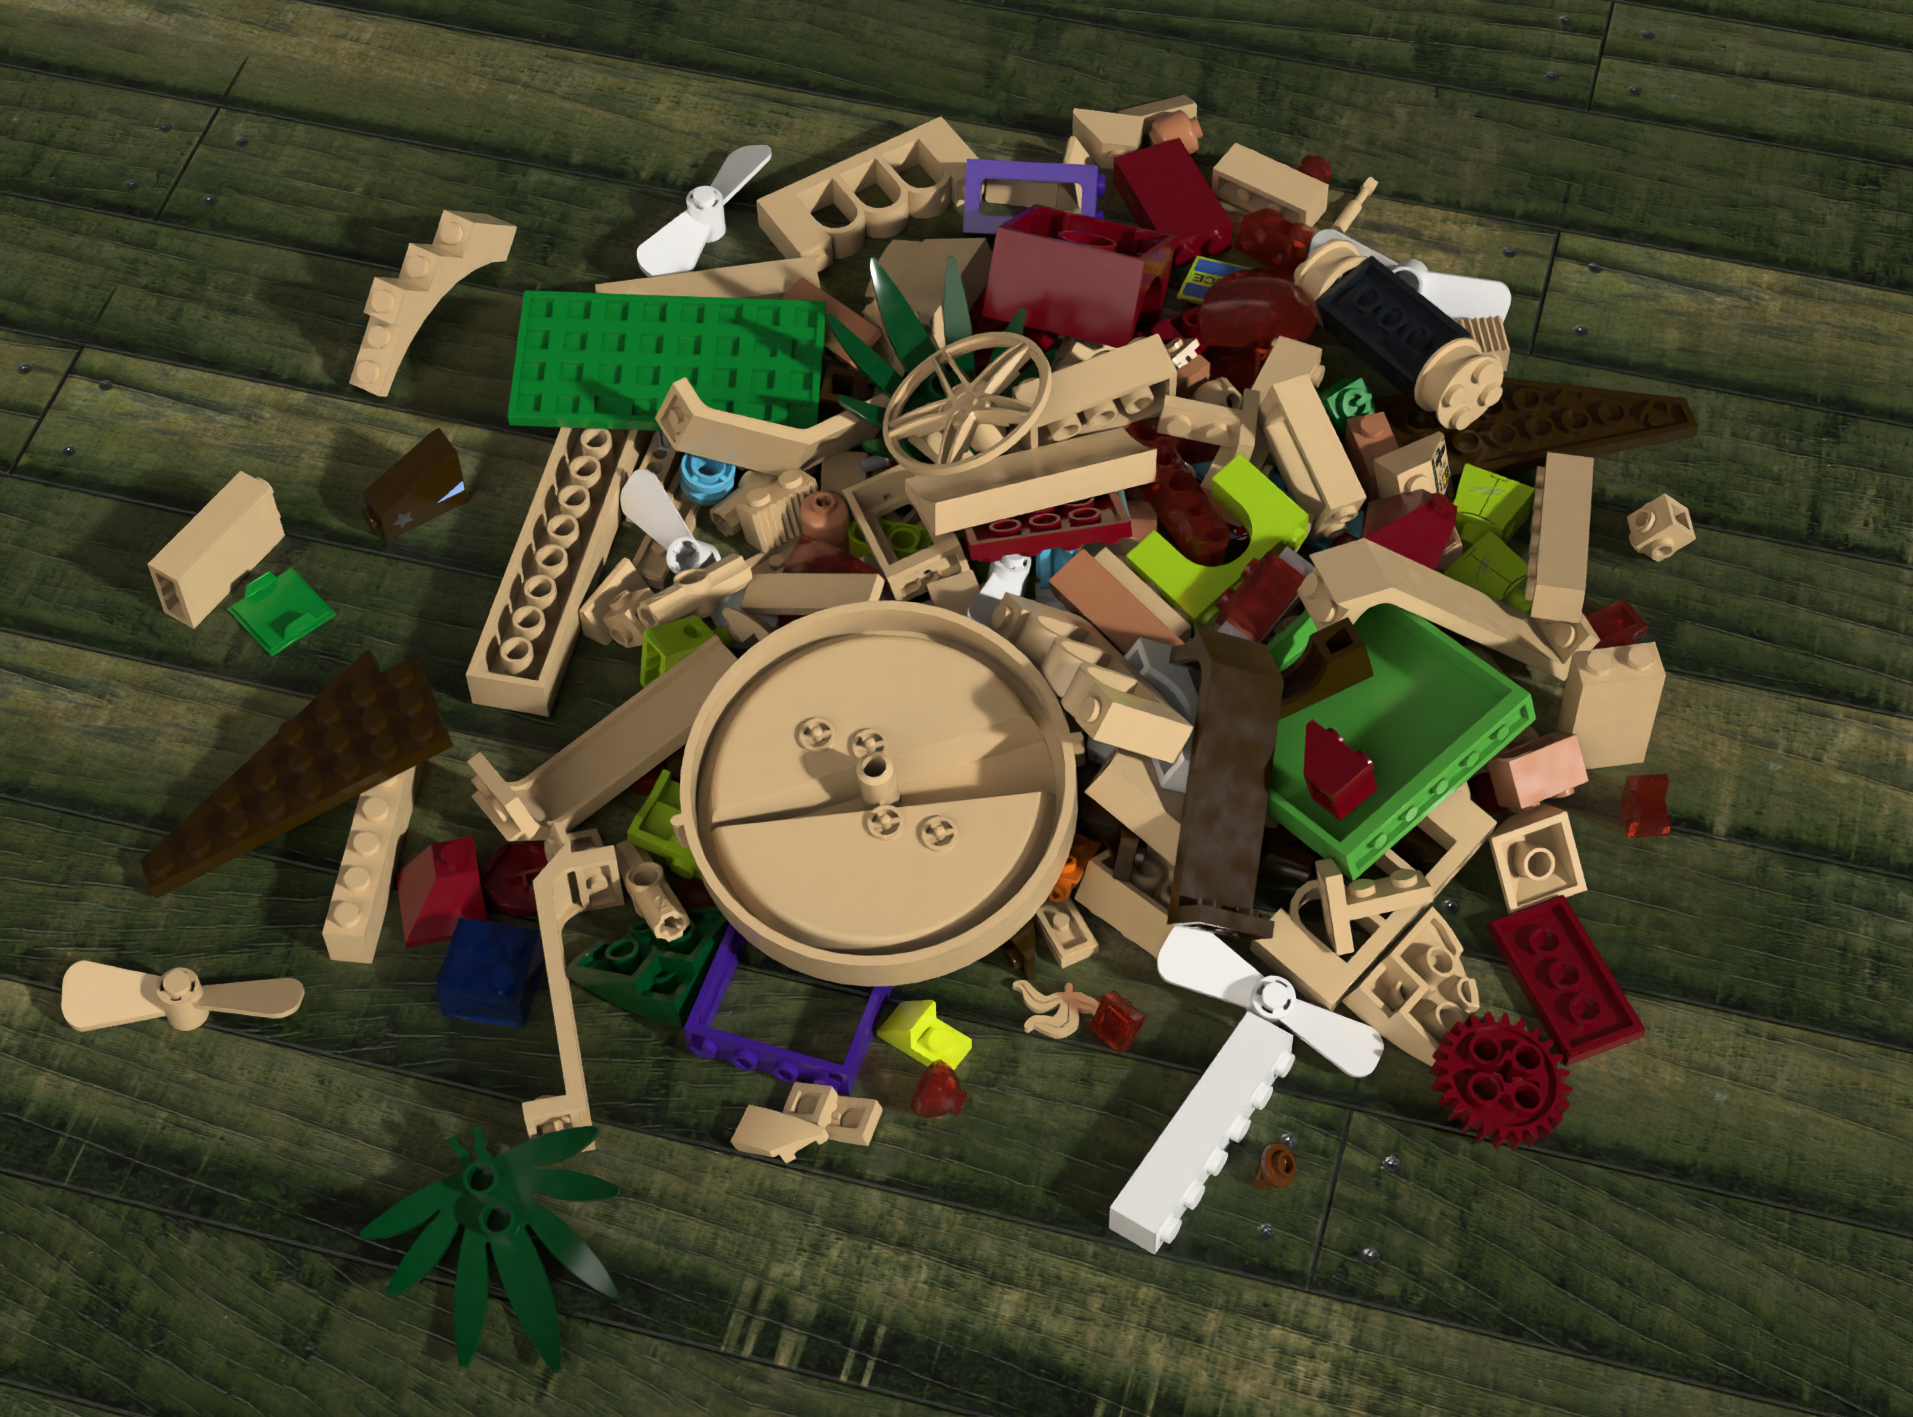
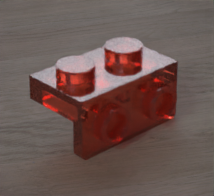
M1263 208L1243 217L1234 243V249L1290 277H1294L1296 268L1303 263L1305 257L1309 254L1315 233L1314 229L1309 225L1299 222L1293 224L1283 219L1281 212L1271 208Z
M1270 550L1260 561L1254 557L1241 573L1240 577L1244 581L1238 589L1235 590L1229 587L1216 604V607L1220 609L1215 621L1217 624L1222 626L1227 621L1251 640L1258 643L1298 595L1296 590L1305 579L1304 575Z

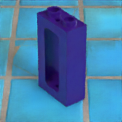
M967 159L963 233L996 235L997 227L1014 217L983 215L981 213L984 179L1077 183L1082 187L1081 214L1103 219V211H1097L1098 196L1105 195L1106 174H1099L1098 165Z

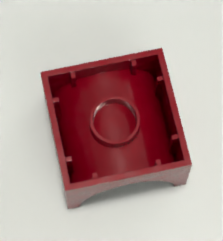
M1034 204L997 227L982 316L1010 323L1021 307H1025L1024 326L1115 348L1126 346L1133 340L1137 320L1152 324L1161 322L1177 236Z

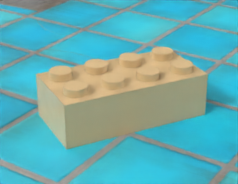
M1159 334L1135 338L1126 346L1112 351L1103 350L1093 355L1091 359L1075 365L1065 364L1052 373L1051 392L1044 410L1030 430L1020 439L1024 449L1028 450L1119 427L1126 429L1160 416L1165 395L1176 396L1177 370ZM1039 378L1025 379L1018 386L1013 387L1012 398L1033 404L1039 389Z

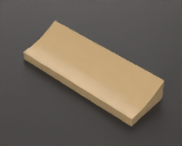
M1123 427L999 456L981 466L957 474L945 476L920 475L905 479V493L934 535L937 536L1155 482L1157 449L1142 445L1131 437Z

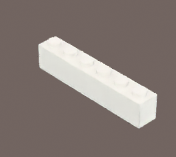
M1250 1011L1246 1013L1111 1205L1109 1229L1154 1255L1163 1242L1170 1244L1182 1224L1180 1217L1187 1207L1193 1210L1198 1205L1205 1191L1203 1184L1209 1175L1217 1176L1227 1160L1228 1153L1226 1151L1233 1141L1239 1143L1244 1138L1251 1123L1249 1117L1255 1108L1262 1110L1266 1106L1272 1095L1273 1087L1271 1085L1278 1076L1284 1078L1291 1069L1295 1060V1055L1291 1053L1292 1034Z

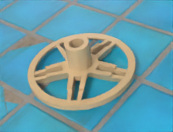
M1010 332L976 334L945 346L913 369L893 394L883 420V438L889 452L905 469L927 476L957 474L993 460L1016 444L1030 430L1044 410L1052 386V373L1049 362L1035 342L1025 336ZM991 347L1009 348L988 365L973 382L955 361V358L979 349ZM1032 358L1039 371V389L1034 403L1031 404L999 396L1020 375L1018 370ZM947 362L961 380V383L951 388L941 368ZM936 371L947 398L901 415L907 400L914 390L931 373ZM1010 424H1019L1006 436V427H1009ZM945 429L937 464L917 461L907 455L900 446V439L913 435L919 438ZM970 445L975 451L981 452L961 460L963 453L968 452Z

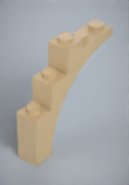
M443 210L432 245L409 243L398 278L374 277L364 309V313L370 315L349 383L379 397H387L397 369L426 317L440 299L458 281L472 271L492 262L506 261L517 226L489 214Z

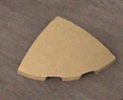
M1433 906L1393 944L1341 1000L1362 1021L1373 1027L1385 1039L1431 1067L1436 1061L1432 1054L1440 1045L1439 1041L1445 1033L1449 1032L1458 1021L1464 1024L1468 1017L1475 1014L1480 1007L1475 978H1468L1459 958L1463 952V947L1447 922Z

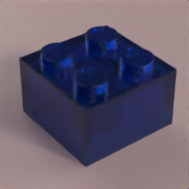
M459 917L435 987L442 1016L525 1029L545 965L541 931Z

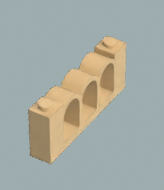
M940 116L757 199L758 223L786 259L815 256L817 272H820L834 264L833 258L842 259L860 251L865 244L866 236L871 238L892 237L905 229L909 222V216L914 218H931L946 211L951 201L956 207L964 204L967 159L979 158ZM920 164L936 184L927 188H916L907 184L898 173ZM987 179L983 180L982 195L986 194ZM878 184L894 204L884 208H873L861 202L855 193ZM834 203L850 221V224L841 228H829L821 225L811 213Z
M1005 592L1000 604L992 613L991 622L988 627L1007 639L1032 662L1043 675L1052 691L1062 697L1061 705L1063 708L1076 717L1075 721L1093 740L1175 764L1194 727L1084 617Z
M1458 789L1417 824L1419 828L1448 851L1425 876L1431 885L1433 899L1486 842L1497 824L1496 820ZM1391 849L1374 862L1389 876L1393 872L1402 869L1416 871ZM1318 879L1308 881L1297 889L1291 899L1288 912L1280 908L1273 917L1267 913L1262 917L1263 919L1275 921L1273 938L1252 940L1250 951L1282 978L1290 982L1298 992L1315 1006L1333 1012L1349 991L1387 952L1430 903L1395 910L1386 920L1379 914L1355 919L1354 921L1372 936L1346 963L1308 931L1300 920L1299 908L1308 901L1321 899Z

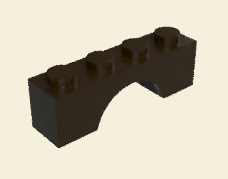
M1348 617L1311 634L1301 656L1293 664L1280 672L1284 685L1279 720L1374 676L1366 645ZM1200 687L1196 688V692H1197L1198 698H1199Z

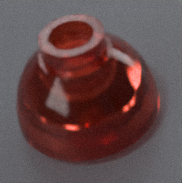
M935 1060L927 1067L913 1093L910 1103L912 1114L923 1118H937L948 1113L956 1116L966 1101L967 1092L961 1090L955 1071L943 1060Z

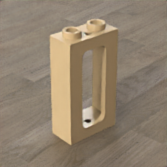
M1308 373L1272 384L1258 410L1257 425L1292 500L1303 510L1316 516V522L1309 532L1311 540L1323 536L1327 540L1337 538L1348 531V525L1358 515V510L1367 497Z
M900 464L844 489L843 493L895 600L906 602L928 592V583L969 571L970 568L955 533L949 532L935 536L917 509L916 511L934 545L898 561L878 520L881 516L908 504L914 506L905 493V479L921 475L905 469Z

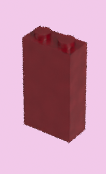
M1180 138L1114 157L1113 184L1138 226L1177 236L1171 268L1193 262L1196 256L1209 257L1231 250L1233 223Z

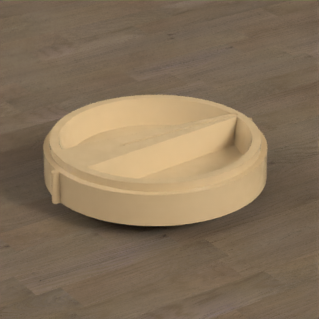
M887 600L843 604L814 612L772 632L746 651L718 680L702 704L692 725L684 750L680 774L681 814L672 816L670 822L679 845L682 848L690 847L703 883L718 909L746 940L772 959L809 976L840 984L869 987L896 986L922 982L966 967L993 952L1013 937L1033 917L1049 896L1067 861L1075 834L1078 813L1076 767L1083 766L1086 762L1084 736L1080 732L1070 733L1066 717L1054 692L1032 662L1007 639L989 627L953 611L916 602Z

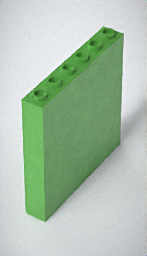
M1382 603L1370 607L1353 624L1366 645L1374 676L1279 720L1266 813L1324 859L1332 858L1339 870L1352 881L1359 877L1536 720L1531 694L1424 618L1390 603ZM1307 609L1284 631L1277 633L1271 642L1267 644L1279 672L1289 667L1301 656L1307 646L1309 636L1318 631ZM1312 719L1325 729L1329 727L1334 729L1343 738L1346 746L1354 752L1357 750L1364 752L1375 767L1373 775L1378 789L1341 821L1311 799L1303 774L1306 724Z

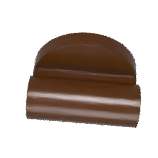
M1266 1144L1252 1182L1254 1187L1260 1190H1269L1270 1187L1283 1188L1291 1184L1295 1176L1296 1160L1291 1150L1285 1144Z

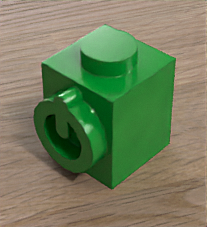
M1361 377L1341 379L1318 394L1336 433H1344L1346 431L1347 419L1373 414L1377 411L1372 401V392Z

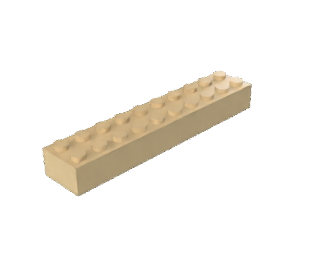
M560 428L466 673L473 704L550 716L582 628L579 609L597 587L623 515L620 504L621 491L632 473L640 468L653 431Z

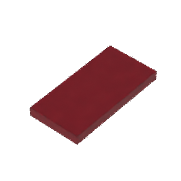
M1564 895L1488 922L1486 929L1548 1036L1554 1041L1553 1044L1558 1053L1563 1054V1061L1566 1066L1644 1037L1646 1029Z

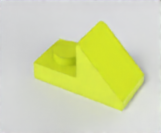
M933 1000L902 1001L877 1031L879 1038L946 1079L972 1049L971 1038L936 1017V1002Z

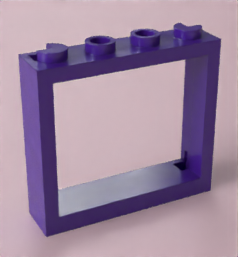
M729 923L684 1027L687 1050L692 1051L703 1059L718 1058L732 1062L736 1067L745 1071L757 1069L771 1073L777 1079L787 1083L799 1081L808 1084L833 1086L836 1092L850 1096L893 986H874L843 1065L710 1028L748 941Z

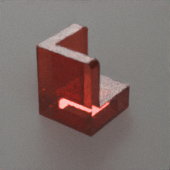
M1667 774L1627 776L1620 802L1627 838L1669 835L1671 825L1665 802L1669 786Z

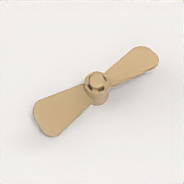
M83 960L71 965L64 975L61 1007L70 1027L80 1032L165 1016L169 1024L175 1029L189 1031L201 1026L207 1020L209 1011L266 1018L289 1016L299 1009L305 991L302 983L293 978L201 986L196 973L188 968H174L165 972L162 976Z

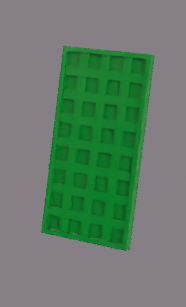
M524 290L508 410L509 425L662 431L655 417L672 383L686 377L700 400L709 408L797 429H808L817 425L819 420V396L822 381L827 302Z

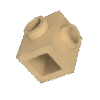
M1665 493L1627 516L1631 531L1629 534L1631 545L1638 553H1644L1657 562L1670 557L1676 551L1696 539L1688 508Z
M649 587L632 592L628 590L620 592L610 601L609 606L611 609L602 618L603 622L609 627L611 637L617 643L625 646V648L640 646L643 643V631L646 630V627L639 620L637 608L640 607L641 601L655 595Z

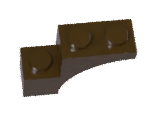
M1086 760L1083 766L1076 767L1078 782L1077 822L1092 831L1108 849L1113 862L1112 878L1129 883L1133 867L1142 868L1148 844L1085 793L1103 765Z

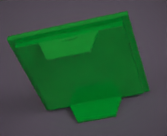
M292 567L278 576H275L270 571L264 573L246 585L245 596L227 607V611L271 657L336 616V613Z

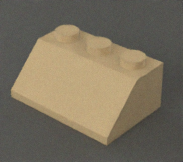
M1147 845L1142 868L1133 867L1128 883L1112 878L1113 862L1107 849L1089 860L1074 899L1088 908L1092 914L1102 918L1120 931L1125 938L1132 940L1145 949L1157 960L1162 946L1171 930L1175 927L1167 925L1175 866L1151 846Z

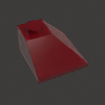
M1424 489L1369 501L1364 511L1360 539L1365 538L1435 571L1454 529L1458 506L1454 505L1446 496L1440 493L1432 494Z
M473 836L433 843L396 874L406 948L490 933L480 863Z

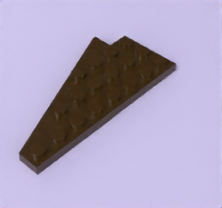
M1503 377L1501 384L1502 396L1498 402L1489 406L1479 418L1463 430L1444 427L1437 420L1435 411L1430 412L1420 408L1403 393L1372 399L1377 409L1375 413L1384 412L1399 448L1439 431L1444 434L1452 485L1459 484L1466 463L1497 475H1505L1535 469L1537 466L1545 467L1547 452L1595 457L1694 437L1697 435L1699 427L1685 398Z
M371 650L365 651L293 719L285 721L273 738L140 860L148 890L157 899L453 747L454 745L423 666L416 655L381 672L377 659Z

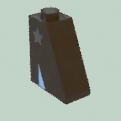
M440 428L429 433L363 492L366 508L362 510V513L369 528L372 531L378 529L387 542L468 502L458 452Z

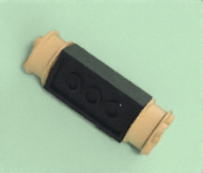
M1331 239L1314 251L1305 262L1296 268L1294 272L1293 297L1297 306L1306 312H1313L1315 320L1324 329L1420 408L1430 412L1435 411L1437 420L1444 427L1458 430L1465 429L1470 423L1479 418L1489 406L1494 405L1501 398L1503 392L1501 388L1503 381V366L1501 362L1492 355H1482L1479 344L1471 338L1470 333L1374 256H1359L1357 248L1351 242L1342 239Z

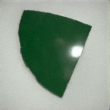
M718 907L687 908L690 925L685 928L682 937L668 942L666 939L656 938L643 918L630 923L627 935L610 944H606L602 939L595 942L577 956L565 968V972L569 978L616 1006L650 1020L683 1029L729 926V921Z

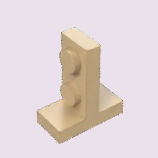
M1245 388L1239 409L1165 395L1156 433L1233 448L1232 460L1238 454H1242L1250 462L1255 444L1261 391Z
M1332 858L1315 861L1327 939L1337 956L1354 952L1350 927L1351 920L1433 902L1431 885L1420 870L1402 869L1393 872L1390 877L1377 880L1358 879L1352 881L1349 886L1344 887L1342 873Z

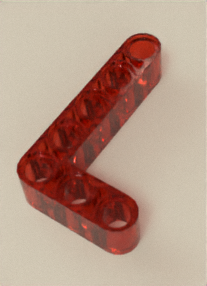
M1159 417L1133 422L1129 425L1128 434L1142 445L1157 449L1155 482L1139 485V488L1185 558L1202 566H1222L1231 532L1185 464V462L1191 465L1213 461L1221 446L1156 433Z

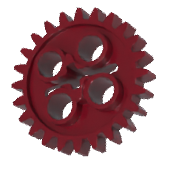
M1490 1011L1486 1012L1480 1021L1472 1014L1464 1024L1460 1021L1456 1022L1452 1029L1445 1033L1439 1041L1440 1045L1432 1054L1436 1061L1429 1069V1073L1437 1076V1079L1431 1085V1090L1444 1092L1437 1105L1443 1107L1450 1106L1452 1108L1447 1120L1454 1121L1460 1118L1463 1121L1460 1131L1462 1134L1473 1128L1477 1131V1143L1480 1144L1486 1136H1490L1495 1149H1498L1506 1139L1511 1150H1515L1522 1141L1528 1147H1531L1538 1138L1544 1140L1563 1120V1113L1570 1106V1103L1565 1099L1572 1092V1087L1563 1084L1570 1075V1071L1557 1068L1564 1058L1563 1054L1551 1055L1548 1051L1554 1041L1547 1040L1541 1043L1538 1040L1540 1028L1537 1027L1528 1033L1524 1030L1525 1019L1523 1018L1515 1026L1510 1025L1507 1013H1503L1497 1022H1495ZM1476 1053L1483 1056L1485 1060L1480 1059ZM1517 1061L1524 1064L1526 1068H1523ZM1474 1091L1482 1095L1485 1100L1480 1099ZM1516 1100L1521 1101L1526 1106V1108L1518 1104Z

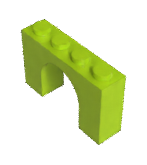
M1238 454L1218 472L1211 482V497L1244 526L1249 535L1250 544L1239 558L1229 564L1216 567L1193 563L1177 551L1156 530L1151 532L1126 555V559L1133 567V573L1143 582L1145 580L1152 582L1160 591L1162 599L1171 608L1176 606L1187 615L1191 623V633L1193 635L1195 634L1196 626L1211 627L1222 615V609L1231 600L1234 602L1241 600L1250 590V583L1260 574L1263 576L1287 546L1292 550L1297 549L1308 535L1309 515L1242 454Z

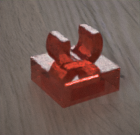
M1114 990L1103 996L1088 1027L1120 1054L1129 1050L1148 1016L1140 1013L1131 1005V1001L1124 999Z

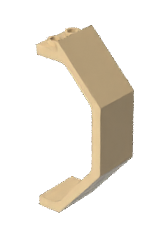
M875 298L872 303L866 305L865 310L862 312L863 318L878 327L882 332L881 337L872 345L871 349L903 378L905 370L898 360L887 336ZM918 311V312H915V315L917 316V318H918V315H919V311ZM686 377L672 383L655 417L656 422L676 451L775 476H780L788 470L801 469L806 471L833 456L862 444L864 440L875 438L880 430L860 420L847 410L808 429H797L712 409L700 400ZM874 386L871 399L865 402L887 408L891 399Z

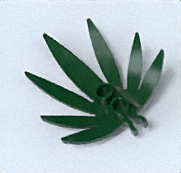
M954 256L948 258L944 285L943 322L946 346L972 336L965 291ZM871 258L870 273L880 316L894 352L906 374L909 375L921 362L937 351L902 293L877 259ZM1021 307L1017 311L1005 332L1022 335L1026 312L1025 307ZM828 314L827 323L846 354L865 377L891 399L904 379L832 314ZM996 347L988 365L1009 348ZM1051 349L1044 354L1050 367H1052L1055 360L1056 349ZM974 351L955 358V361L972 382L974 381ZM1034 362L1024 370L1001 396L1012 398L1013 387L1018 386L1025 379L1039 378L1036 363ZM944 365L941 366L951 388L961 383V380L951 366V372L946 371ZM936 371L931 373L917 387L921 395L917 394L914 390L907 400L904 409L910 412L924 405L947 398ZM838 395V403L844 409L860 420L883 430V420L887 408ZM908 437L899 440L901 448L911 458L917 461L930 459L908 441ZM884 438L863 441L862 447L865 451L895 460L889 452ZM970 445L969 449L975 455V450Z
M477 1125L471 1129L476 1139L473 1147L478 1160L474 1161L471 1152L467 1148H463L461 1140L456 1135L448 1138L451 1147L460 1156L461 1170L463 1172L439 1180L401 1200L367 1225L360 1232V1236L365 1240H377L400 1235L422 1225L441 1211L419 1235L399 1264L387 1288L388 1295L398 1297L416 1285L435 1267L451 1244L459 1226L464 1225L465 1231L457 1266L454 1299L455 1342L459 1366L463 1369L470 1367L483 1332L489 1293V1268L486 1245L490 1243L504 1289L522 1328L551 1371L559 1373L562 1367L561 1336L554 1296L543 1263L526 1231V1227L530 1225L551 1253L586 1284L613 1300L619 1299L620 1292L602 1262L580 1236L555 1214L531 1199V1195L537 1192L565 1201L595 1202L618 1197L620 1189L604 1179L581 1172L560 1169H537L539 1166L562 1162L583 1151L598 1137L599 1129L596 1126L575 1127L548 1133L523 1142L493 1158L486 1150L487 1138L484 1130L480 1125Z

